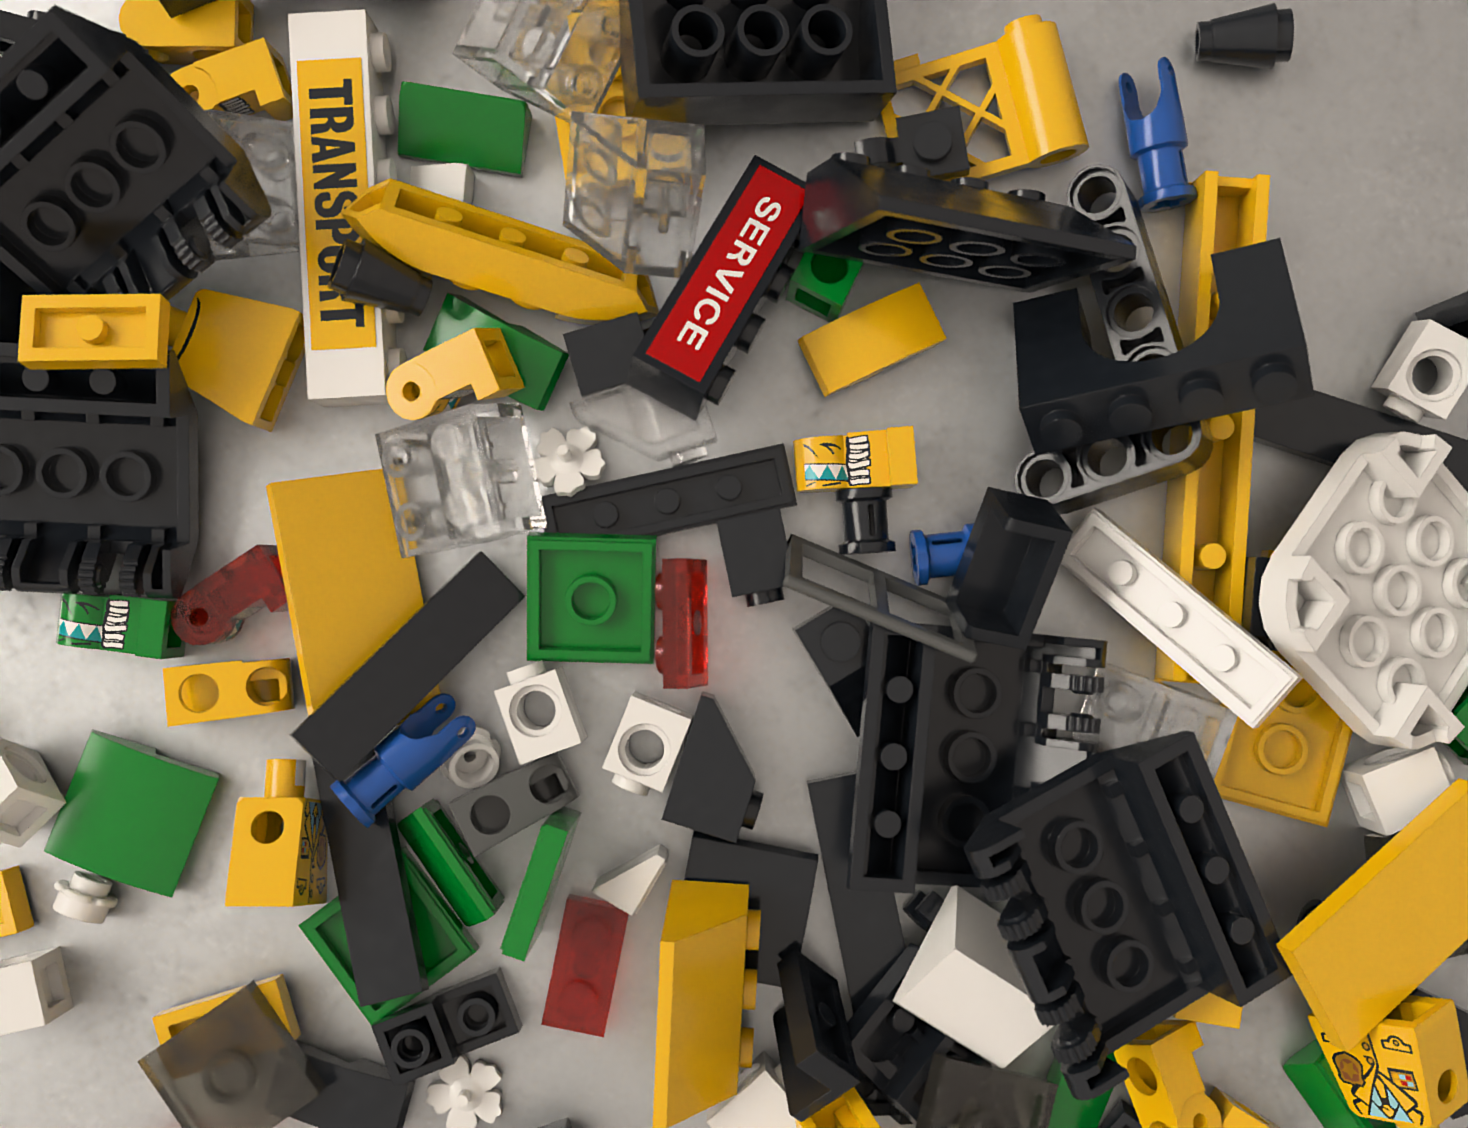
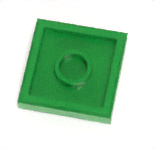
M529 532L527 535V661L654 664L657 535Z
M564 806L553 812L541 826L500 947L503 950V955L525 961L539 937L582 812Z
M405 846L401 850L430 987L476 953L479 945ZM339 896L298 925L371 1026L373 1023L395 1013L422 993L418 992L360 1007Z

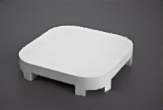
M1401 431L1376 433L1355 440L1339 456L1273 552L1261 578L1259 608L1263 627L1275 648L1350 729L1369 743L1409 750H1418L1434 742L1450 744L1465 727L1451 711L1468 686V493L1443 464V461L1453 447L1436 434L1419 435Z

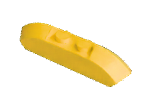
M392 178L369 187L341 212L348 224L362 239H367L421 273V276L431 280L432 276L436 275L449 279L450 282L460 288L484 290L512 299L517 305L526 309H544L556 313L555 319L576 324L595 325L637 312L640 321L656 317L659 313L650 278L639 259Z

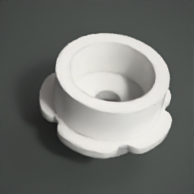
M476 727L473 736L440 766V770L445 778L460 787L468 789L481 787L490 782L499 769L500 744L496 739L490 738V733L486 729ZM466 752H475L472 756L464 758Z
M75 871L70 881L58 880L54 884V889L59 892L52 908L56 912L78 921L101 924L104 923L109 909L116 907L118 898L116 895L109 893L113 884L110 880L93 873Z

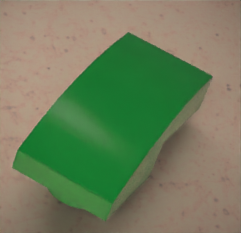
M447 293L423 350L426 352L473 328H501L525 388L508 395V397L533 409L544 411L569 357V353L524 326L507 323L462 295Z

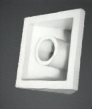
M951 886L892 1001L994 1066L1004 1069L1050 1030L1053 1025L1047 1027L1039 1022L1034 1010V1004L1036 1003H1032L1007 949L1009 940L1005 941L1002 938L997 926V920L1000 919L1001 913L959 886Z

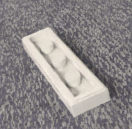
M1092 508L1073 532L1061 564L1251 728H1258L1303 678L1100 509Z

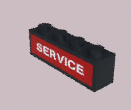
M754 155L632 355L627 379L628 385L694 421L697 420L707 401L717 406L720 404L736 374V370L728 366L737 349L746 354L750 352L766 322L765 318L758 315L766 299L776 304L779 302L795 271L794 268L787 265L795 250L803 255L805 253L799 251L805 181Z

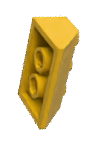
M672 880L660 941L653 1128H669L737 1095L739 1067L752 1068L754 1028L741 1026L742 1009L755 1010L758 970L745 969L746 950L759 951L761 910L748 909L749 884Z

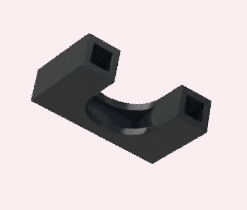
M1276 238L1211 254L1219 296V310L1214 322L1199 339L1189 346L1156 359L1120 361L1102 356L1092 350L1091 335L1077 288L1013 303L1019 410L1035 455L1315 396L1307 344L1281 239Z

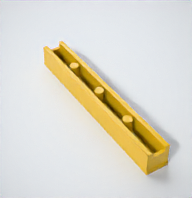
M1206 170L1195 181L1188 183L1196 187L1197 197L1191 203L1185 205L1177 325L1184 348L1199 339L1210 328L1219 310V296L1211 254L1266 241L1270 175L1257 174L1253 178L1219 176V171ZM1255 409L1207 419L1213 438L1211 456L1203 467L1167 481L1162 561L1241 626ZM1180 425L1171 429L1169 455L1178 454L1188 447L1193 436L1191 426ZM1156 647L1154 680L1200 684L1160 648Z

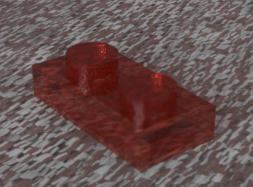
M690 558L662 559V572L657 575L655 581V601L658 609L662 610L663 636H660L656 643L655 662L658 672L663 674V689H690L708 685L707 560Z
M569 894L566 900L541 1025L604 1037L629 918L628 913L607 901Z

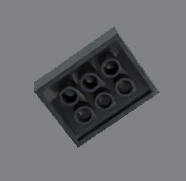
M619 0L620 64L627 127L874 121L897 93L887 0Z
M852 152L835 153L831 158L807 173L799 251L1026 293H1032L1136 260V245L1070 206L1045 201L1046 195L1037 190L1016 189L1008 193L989 190V183L983 179L959 177L951 181L930 178L931 171L925 167L898 165L892 169L872 166L870 165L871 159L868 156Z

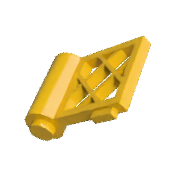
M1038 14L1027 15L1008 23L1004 27L1005 35L995 42L924 64H920L918 53L894 60L897 90L914 85L934 96L926 112L938 110L940 104L944 101L953 107L959 106L960 111L973 117L964 133L966 147L981 122L1005 135L1010 156L985 163L967 153L970 167L969 175L961 177L988 180L1025 168L1052 166L1077 157L1090 148L1055 22L1042 21L1041 16ZM986 64L991 87L980 107L948 91L959 71ZM946 76L941 86L930 81ZM994 98L1000 118L987 112ZM890 100L881 111V117L886 136L888 138L898 137L896 118L900 116L894 113Z

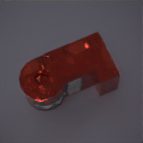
M257 544L185 592L175 602L171 611V624L181 640L191 645L223 643L233 639L241 631L245 619L265 606L268 607L271 613L289 611L277 545Z

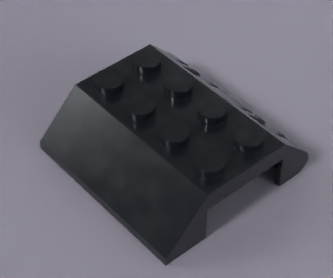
M54 5L0 56V261L39 295L161 294L168 301L198 277V271L202 273L215 263L214 259L216 257H214V251L210 248L211 244L207 235H210L212 240L216 241L219 246L222 245L225 249L227 247L231 249L244 239V234H250L271 217L272 210L245 151L137 41Z
M0 342V591L16 589L19 592L77 594L81 591L84 595H101V593H104V588H106V582L109 581L117 554H124L118 579L120 583L119 588H121L123 596L141 597L145 592L148 598L179 599L183 593L199 541L198 412L175 351L168 350L167 368L29 370L17 361L19 343Z
M870 622L846 888L858 891L915 894V884L956 885L959 887L980 888L983 879H978L975 876L964 847L984 816L1098 753L1099 743L1056 737L1057 730L1099 734L1101 719L1086 713L1071 712L1070 714L1053 712L1055 688L1071 690L1073 693L1084 695L1103 693L1105 678L1062 673V665L1106 668L1108 641L1032 634L1027 649L1022 650L974 640L978 656L974 663H969ZM915 623L954 639L951 626Z
M1182 731L1095 753L986 814L964 847L975 876L978 879H983L980 888L985 899L988 902L992 901V903L1009 899L1000 915V919L997 920V926L1002 938L1005 941L1009 940L1007 949L1032 1003H1036L1034 1004V1010L1039 1022L1047 1027L1058 1025L1053 1036L1054 1041L1051 1042L1052 1046L1050 1047L1058 1063H1061V1072L1075 1099L1089 1100L1096 1098L1128 1079L1130 1075L1127 1069L1107 1056L1209 992L1242 1007L1292 976L1289 967L1276 946L1280 938L1194 732Z

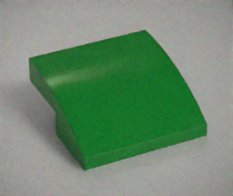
M92 729L64 798L66 804L58 813L44 852L103 877L172 898L219 781V773L158 755L154 747Z

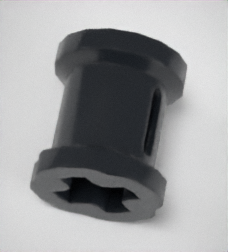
M869 487L835 491L836 502L842 504L844 542L838 545L839 554L853 555L896 551L895 541L890 540L888 534L886 501L893 497L891 487Z

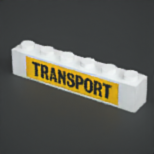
M365 9L288 14L308 400L323 407L389 404L386 395L387 380L394 369L407 362L405 350L397 348L396 323L404 322L405 313L341 301V293L328 289L329 277L345 238L357 243H361L363 240L348 224L341 212L369 187L389 178L398 180L395 162L392 158H387L386 135H393L395 130L391 98L389 95H383L382 72L391 71V50L388 36L385 32L378 31Z

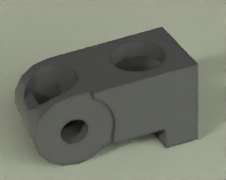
M555 752L538 758L519 769L507 772L481 787L474 788L453 799L448 804V807L473 856L476 857L579 797L580 794L559 753Z

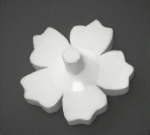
M588 426L579 430L570 429L566 440L556 428H551L548 432L540 434L541 442L537 446L540 458L528 463L530 467L529 474L533 480L541 482L546 488L554 485L555 492L559 497H572L577 492L586 488L584 479L598 480L601 478L606 468V463L603 460L601 451L595 449L598 437L596 433L589 430Z
M464 1054L459 1056L455 1064L442 1068L439 1072L442 1080L431 1083L427 1088L428 1097L426 1103L434 1106L437 1114H444L450 1110L446 1121V1128H475L479 1118L492 1124L495 1118L501 1115L503 1111L500 1102L502 1093L494 1088L502 1078V1074L498 1071L496 1064L486 1063L479 1059L471 1068L470 1061Z

